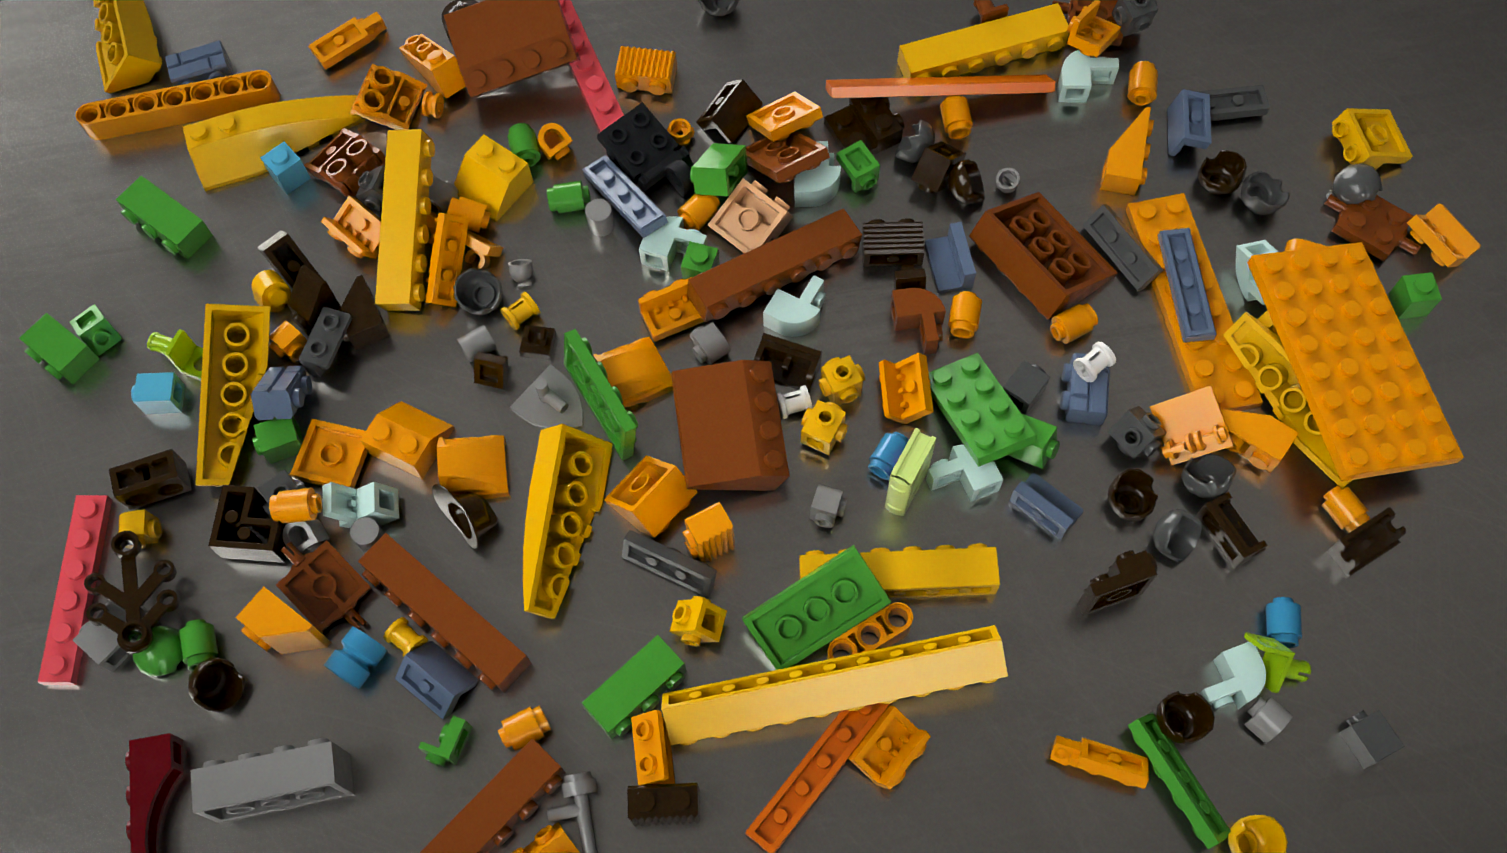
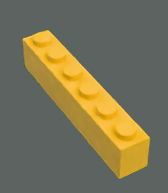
M1059 3L900 45L897 62L903 78L957 77L969 72L977 73L984 68L995 65L1003 66L1013 60L1029 59L1039 53L1058 51L1066 46L1070 33L1067 32L1068 23Z
M422 129L387 131L375 304L386 311H421V303L425 299L423 273L427 270L425 244L429 241L427 215L431 212L429 186L433 183L431 157L435 155V144L433 139Z
M982 543L971 544L967 548L957 549L953 545H940L933 550H922L919 546H909L903 548V551H890L888 548L881 547L874 548L870 552L860 553L890 599L996 594L1000 586L996 547H987L986 544ZM846 549L838 551V554H825L824 551L813 550L806 552L805 555H799L800 579Z

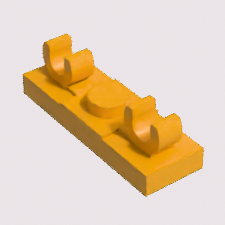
M432 211L427 215V227L431 232L430 244L434 243L432 237L436 233L437 223H435V219L438 218V214ZM467 230L465 245L472 249L467 251L465 262L473 263L476 255H478L480 262L477 268L487 269L490 264L489 256L500 257L504 247Z
M438 213V218L435 219V223H437L436 233L432 237L434 243L429 277L426 278L428 287L427 293H425V303L456 307L457 301L454 296L453 287L457 277L461 275L469 218Z

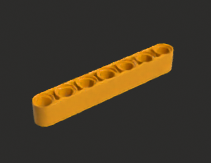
M255 70L86 103L78 108L75 117L91 139L104 140L206 120L237 110L275 103L280 99V92L267 71Z

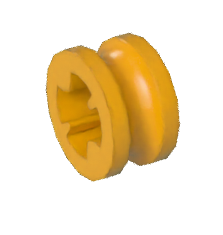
M426 91L422 99V114L425 117L433 115L434 118L439 119L444 109L443 94L436 93L433 95L431 91Z

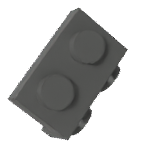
M323 307L299 357V361L309 375L321 378L324 370L330 368L352 321L350 314Z

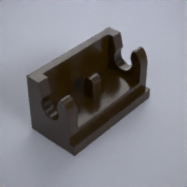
M763 333L754 360L771 361L774 382L798 390L800 386L806 385L810 393L821 366L822 351Z
M1227 492L1204 504L1196 516L1232 566L1236 568L1266 550L1265 547L1268 545L1264 540L1258 542L1231 505L1230 499L1233 497Z
M1388 507L1339 539L1327 550L1347 577L1401 543L1399 539L1405 535L1406 528L1403 526L1396 529L1392 525L1391 520L1394 519L1396 513L1391 507Z

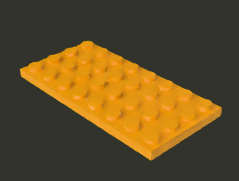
M1362 242L1251 256L1247 262L1341 482L1456 464L1464 458Z

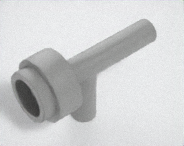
M591 771L564 776L565 783L561 784L563 798L574 796L575 803L547 808L549 822L577 817L582 853H597L587 793L597 792L596 779L592 778Z

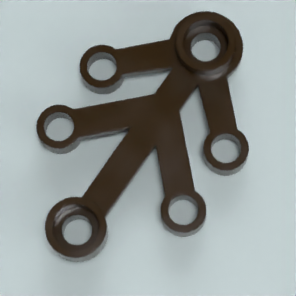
M122 531L113 537L111 548L116 556L121 559L124 592L108 583L100 573L88 575L84 580V586L91 595H102L124 609L126 622L110 614L108 608L102 603L92 604L87 609L86 616L93 625H103L118 634L117 642L121 649L127 653L135 654L146 650L153 641L152 628L166 612H172L178 608L180 600L173 590L166 589L158 594L156 598L157 603L141 619L140 608L163 582L173 580L177 571L171 561L161 560L155 564L153 573L138 587L136 556L140 553L142 545L134 532ZM134 545L130 550L123 552L125 546ZM163 568H171L169 573L165 575L160 574ZM94 581H101L100 586L91 588V584ZM165 598H174L170 604H162ZM99 610L104 611L100 618H93L95 612ZM142 634L138 641L130 642L132 636Z

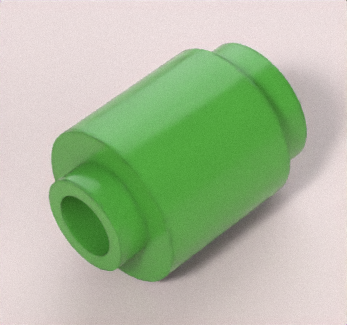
M518 123L511 126L507 136L510 151L528 162L529 167L534 166L541 158L535 131L526 123Z
M581 180L554 184L553 188H547V198L551 212L566 213L585 210L586 203L591 201L588 185L583 186Z
M196 619L187 622L185 627L179 630L183 662L187 664L188 670L193 671L199 663L209 658L218 657L213 624L206 623L204 619Z

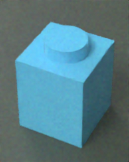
M284 141L260 157L271 177L287 195L311 179L301 159Z
M174 372L137 374L136 383L131 389V398L145 414L182 413L185 384Z

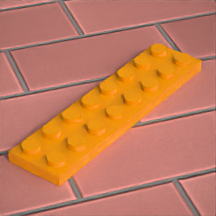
M1180 193L1127 204L1125 211L1134 236L1164 270L1151 284L1190 392L1211 385L1220 409L1243 411L1260 407L1263 400L1255 385L1254 378L1249 370L1244 368L1223 335L1234 323L1185 194ZM1190 228L1216 331L1214 340L1183 343L1157 237L1159 231Z

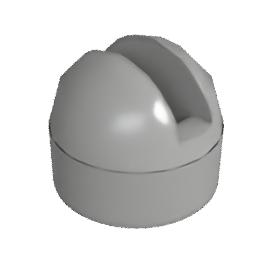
M1013 168L1000 170L996 176L998 189L1004 193H1012L1017 190L1020 184L1019 173ZM1005 178L1012 186L1009 187L1002 179Z
M518 259L508 263L512 279L521 283L529 280L533 273L532 260Z

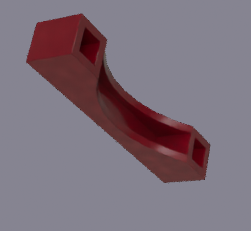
M171 733L129 740V751L125 756V764L130 774V785L126 788V800L130 806V820H128L126 825V833L131 843V853H159V832L164 809L175 785L184 774L183 739Z

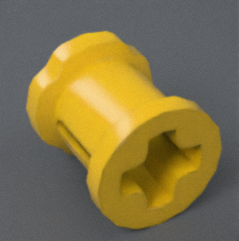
M525 291L521 293V298L509 307L500 309L503 317L514 330H518L520 324L532 315L538 316L541 313L535 301Z
M405 617L394 621L383 635V639L387 643H393L403 652V657L405 654L428 642L427 637L424 635L419 636L408 626L409 621Z

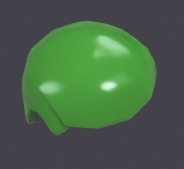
M170 626L153 627V641L146 650L133 654V661L141 673L159 677L175 672L177 665L183 660L179 629ZM142 634L139 635L136 641L142 637Z

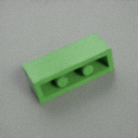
M142 175L116 199L123 208L120 213L133 225L137 222L142 225L141 229L153 240L157 237L162 240L161 244L173 255L180 253L189 259L213 236L202 219Z
M657 635L582 702V705L611 739L617 734L621 737L632 728L631 717L654 709L660 702L658 697L668 688L670 691L674 690L685 679L683 674L687 672L685 663Z

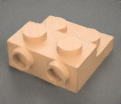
M742 178L708 223V226L740 251L746 253L770 242L772 238L774 240L777 239L793 216L788 212L790 206L777 196L772 200L765 195L768 190L759 182L754 180L750 184Z

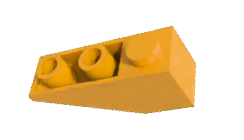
M423 34L411 36L405 41L404 45L399 47L402 54L436 92L443 94L444 98L447 99L466 87L456 57Z
M1146 107L1109 149L1103 165L1100 190L1135 196L1138 186L1145 184L1148 168L1143 167V162L1148 160L1151 144L1146 143L1147 137L1151 136L1154 120L1149 119L1151 107Z
M1220 409L1234 446L1226 449L1241 454L1249 459L1253 466L1266 470L1269 473L1280 463L1299 432L1271 415Z

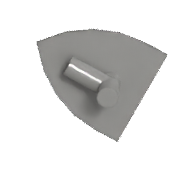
M551 364L509 407L518 416L539 427L549 428L563 423L575 429L583 428V409L580 397L572 382Z

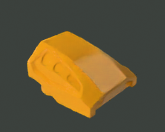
M372 64L349 114H357L394 130H408L427 85L403 72L393 71L385 66Z
M650 337L638 339L630 344L617 347L600 355L593 354L595 361H600L603 364L611 387L616 386L623 399L622 404L624 408L642 402H649L673 390L671 374Z
M490 435L453 439L438 437L437 465L439 484L445 487L453 496L464 493H474L484 499L510 496L506 470L505 436Z

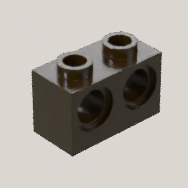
M173 449L109 469L114 498L129 510L192 490L186 462Z

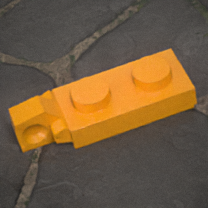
M376 11L365 19L353 17L309 44L308 47L326 70L372 42L387 27L382 17Z
M1058 735L1055 737L1050 754L1051 760L1064 766L1071 765L1083 769L1092 775H1101L1117 780L1126 786L1146 788L1149 781L1148 758L1083 737L1081 742Z

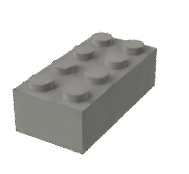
M319 738L308 741V746L295 748L292 745H285L274 748L271 754L260 756V753L253 752L241 754L238 756V760L225 763V760L204 762L202 768L190 770L193 813L219 823L354 795L351 755L332 741H329V739Z

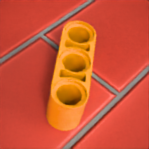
M902 602L889 604L835 638L829 644L827 659L834 658L833 653L837 650H845L852 655L890 647L909 634L913 622L911 608ZM893 615H899L905 619L906 624L902 627H895L889 622V618ZM866 632H871L878 637L879 641L873 645H868L862 641L861 636Z

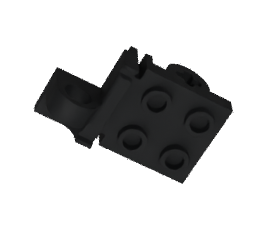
M643 102L597 134V139L606 149L609 159L623 173L626 172L634 184L638 182L637 187L642 192H645L664 177L669 180L683 198L695 190L694 183L690 179L691 167L694 165L690 158V153L684 146L678 150L679 144Z

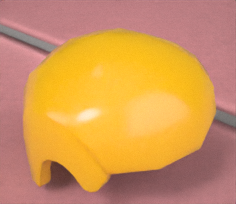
M1249 815L1240 818L1230 828V833L1228 834V845L1231 853H1286L1288 841L1284 828L1275 818L1270 816Z

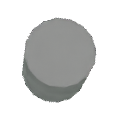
M604 199L591 200L585 207L589 230L593 235L606 236L614 229L611 206Z
M484 325L457 339L459 346L470 363L474 361V357L478 352L489 353L497 349L496 344Z
M369 517L356 520L350 529L352 540L364 553L385 534L377 522Z

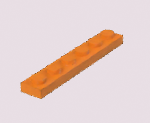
M876 703L864 706L857 711H840L746 830L745 835L767 853H776L891 704Z

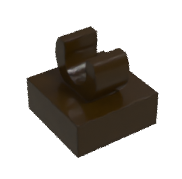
M902 264L900 271H894V290L906 288H922L926 290L925 269H914L913 264Z
M525 325L519 350L520 356L551 361L556 338L555 328Z
M478 352L474 357V383L504 389L508 383V356L501 357L490 352Z

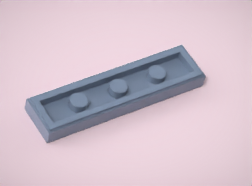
M607 155L582 169L586 179L643 238L668 223L666 215Z
M1190 228L1159 231L1157 237L1183 343L1214 340L1216 331Z

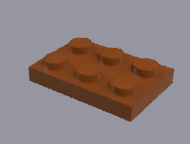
M797 131L791 133L788 138L782 141L773 142L765 137L746 147L747 164L778 183L789 182L797 174L805 170L815 169L820 166L822 161L830 158L826 146Z

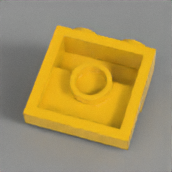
M1347 108L1331 122L1333 125L1332 134L1341 142L1344 148L1343 157L1350 164L1362 163L1372 166L1377 170L1384 163L1405 164L1413 157L1389 109Z

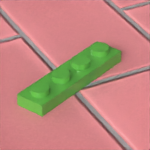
M1153 712L1129 724L1128 727L1132 732L1135 743L1144 750L1152 762L1155 774L1167 785L1172 793L1174 803L1185 813L1191 822L1196 837L1204 842L1208 850L1227 839L1230 833L1229 827L1171 739L1161 732Z

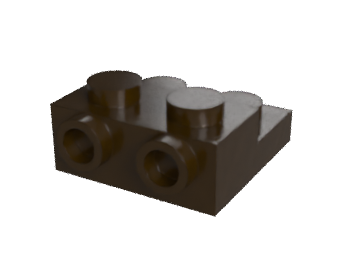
M888 97L849 98L848 106L824 117L825 126L841 150L862 140L872 155L900 143L905 127L900 114H892L890 111Z
M1133 550L1116 556L1115 562L1108 568L1109 571L1091 579L1090 585L1083 591L1084 594L1077 603L1082 615L1143 594L1158 575L1157 563L1153 555L1147 553L1146 550L1136 554Z

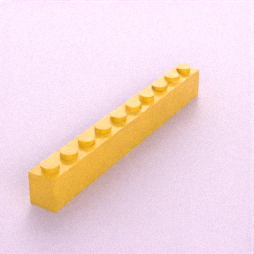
M992 625L662 693L661 710L670 745H691L701 739L711 737L724 738L731 733L745 730L754 732L761 730L765 726L779 723L788 725L796 722L798 719L808 717L822 718L830 715L832 712L842 710L857 711L871 704H891L901 698L910 696L925 697L935 691L945 689L959 690L965 685L979 682L993 683L999 678L1008 677L1002 639L996 626Z

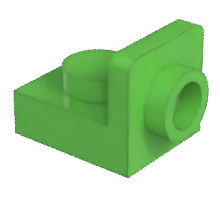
M862 140L837 152L836 160L852 180L851 189L854 193L862 189L868 190L879 180L880 164Z
M95 304L69 321L77 335L97 356H100L122 340L121 335L114 329Z
M453 716L450 723H446L441 730L439 736L441 744L439 748L422 741L418 748L427 754L425 760L441 767H444L446 762L457 765L473 727L466 720Z

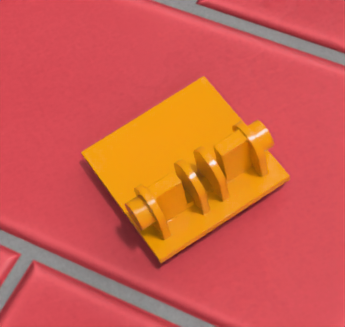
M1211 385L1149 406L1152 414L1161 422L1160 427L1166 432L1161 438L1164 444L1161 449L1165 459L1169 458L1171 465L1234 446Z

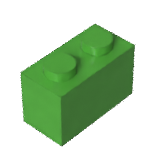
M713 143L691 167L690 179L694 183L695 194L728 197L748 173L746 145Z
M47 312L19 338L28 346L24 352L38 364L44 360L48 364L44 369L58 381L64 377L71 384H74L100 360L86 344Z

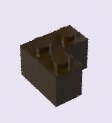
M223 485L208 546L221 558L285 563L286 556L281 552V549L284 546L286 547L282 536L285 525L280 521H273V519H263L265 510L262 505L266 503V500L255 487Z

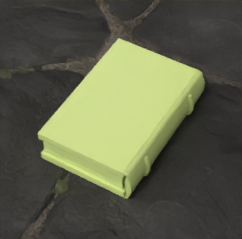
M918 428L914 429L890 474L885 508L898 516L906 514L930 467L936 437H929L921 433Z

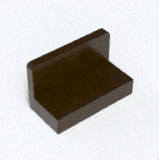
M743 79L730 81L723 86L696 123L702 130L716 128L728 143H734L749 124L746 115L760 109L763 103Z

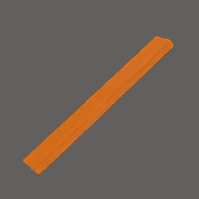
M1046 74L826 80V91L832 98L1052 93L1055 91L1056 82Z

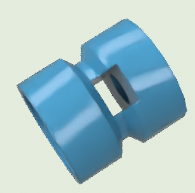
M352 626L341 641L343 649L334 650L323 666L350 685L360 689L370 675L368 667L376 666L388 650L376 640Z

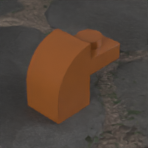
M922 288L892 290L890 306L895 331L919 328L924 355L935 354L938 343L943 341L941 325H943L946 310L942 301L934 293Z

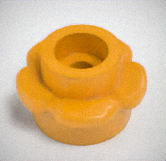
M674 119L667 128L668 133L680 146L690 143V139L694 137V129L685 119Z

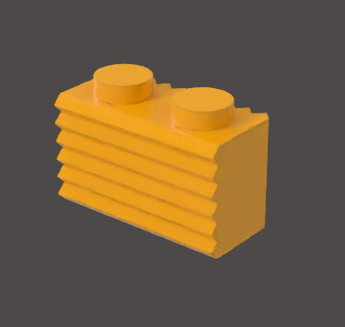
M621 46L615 70L617 88H621L626 92L640 90L649 91L654 95L672 94L677 71L676 52Z
M720 502L684 519L686 530L682 534L686 541L684 542L685 547L692 559L698 557L699 561L711 562L712 558L717 559L718 555L723 556V553H728L729 549L734 550L733 524Z

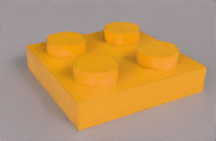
M793 92L746 115L749 126L775 142L788 138L791 133L799 129L811 127L815 121L823 118L820 106L797 92Z
M312 418L290 476L295 480H302L303 482L320 486L333 482L355 488L368 453L360 441L366 431Z

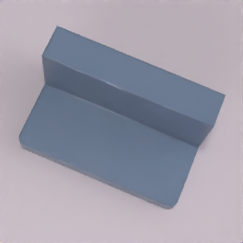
M1182 89L1167 109L1168 155L1175 156L1184 145L1207 149L1212 143L1210 94Z
M962 222L951 223L947 236L925 241V249L937 292L940 294L973 288L976 270Z
M1032 473L1025 482L1021 481L1014 489L1010 498V502L1060 540L1083 514V509L1036 473Z
M429 641L405 654L395 677L400 684L441 719L451 715L460 695L475 687L478 682L474 675L433 641Z

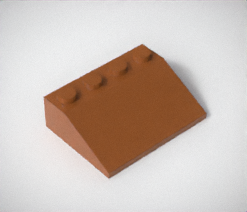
M484 0L444 15L458 66L470 98L490 93L580 60L559 0Z
M1040 192L986 210L969 235L977 244V247L996 264L997 268L1013 282L1017 290L1024 294L1036 307L1037 311L1044 315L1047 320L1075 306L1118 274Z
M738 360L672 371V385L687 489L775 491L790 477L771 361Z

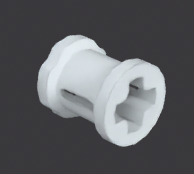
M1098 341L1083 358L1074 360L1073 367L1083 380L1094 382L1097 379L1098 373L1116 363V357L1106 344Z
M806 385L800 386L799 390L786 394L776 393L779 413L783 420L787 419L790 414L807 410V408L813 409Z

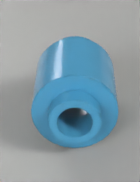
M899 432L885 433L869 458V470L877 477L889 480L890 474L909 439Z
M1277 597L1273 599L1272 603L1267 604V637L1278 640L1287 648L1298 647L1299 639L1302 638L1301 605L1294 603V600L1289 597Z

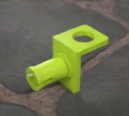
M179 329L174 338L162 335L159 332H153L149 336L147 341V348L149 350L164 354L179 372L201 379L202 371L196 370L195 365L199 359L203 358V348L197 346L184 330Z
M1245 632L1244 638L1265 652L1262 658L1266 669L1264 687L1273 693H1279L1285 678L1299 682H1305L1309 679L1308 676L1299 674V672L1311 675V666L1307 661L1293 659L1295 653L1274 638Z

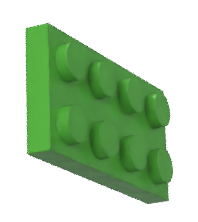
M576 329L564 333V366L610 442L613 443V447L621 460L624 461L634 454V445L637 442V420L631 411L627 412L622 404L623 399L616 386L611 387L603 364L600 361L596 362L593 358L592 348L585 337L581 338Z
M978 353L929 372L932 398L978 467L1037 443L1036 433Z
M852 545L744 615L742 620L775 669L779 670L792 667L890 604L891 599L855 545Z

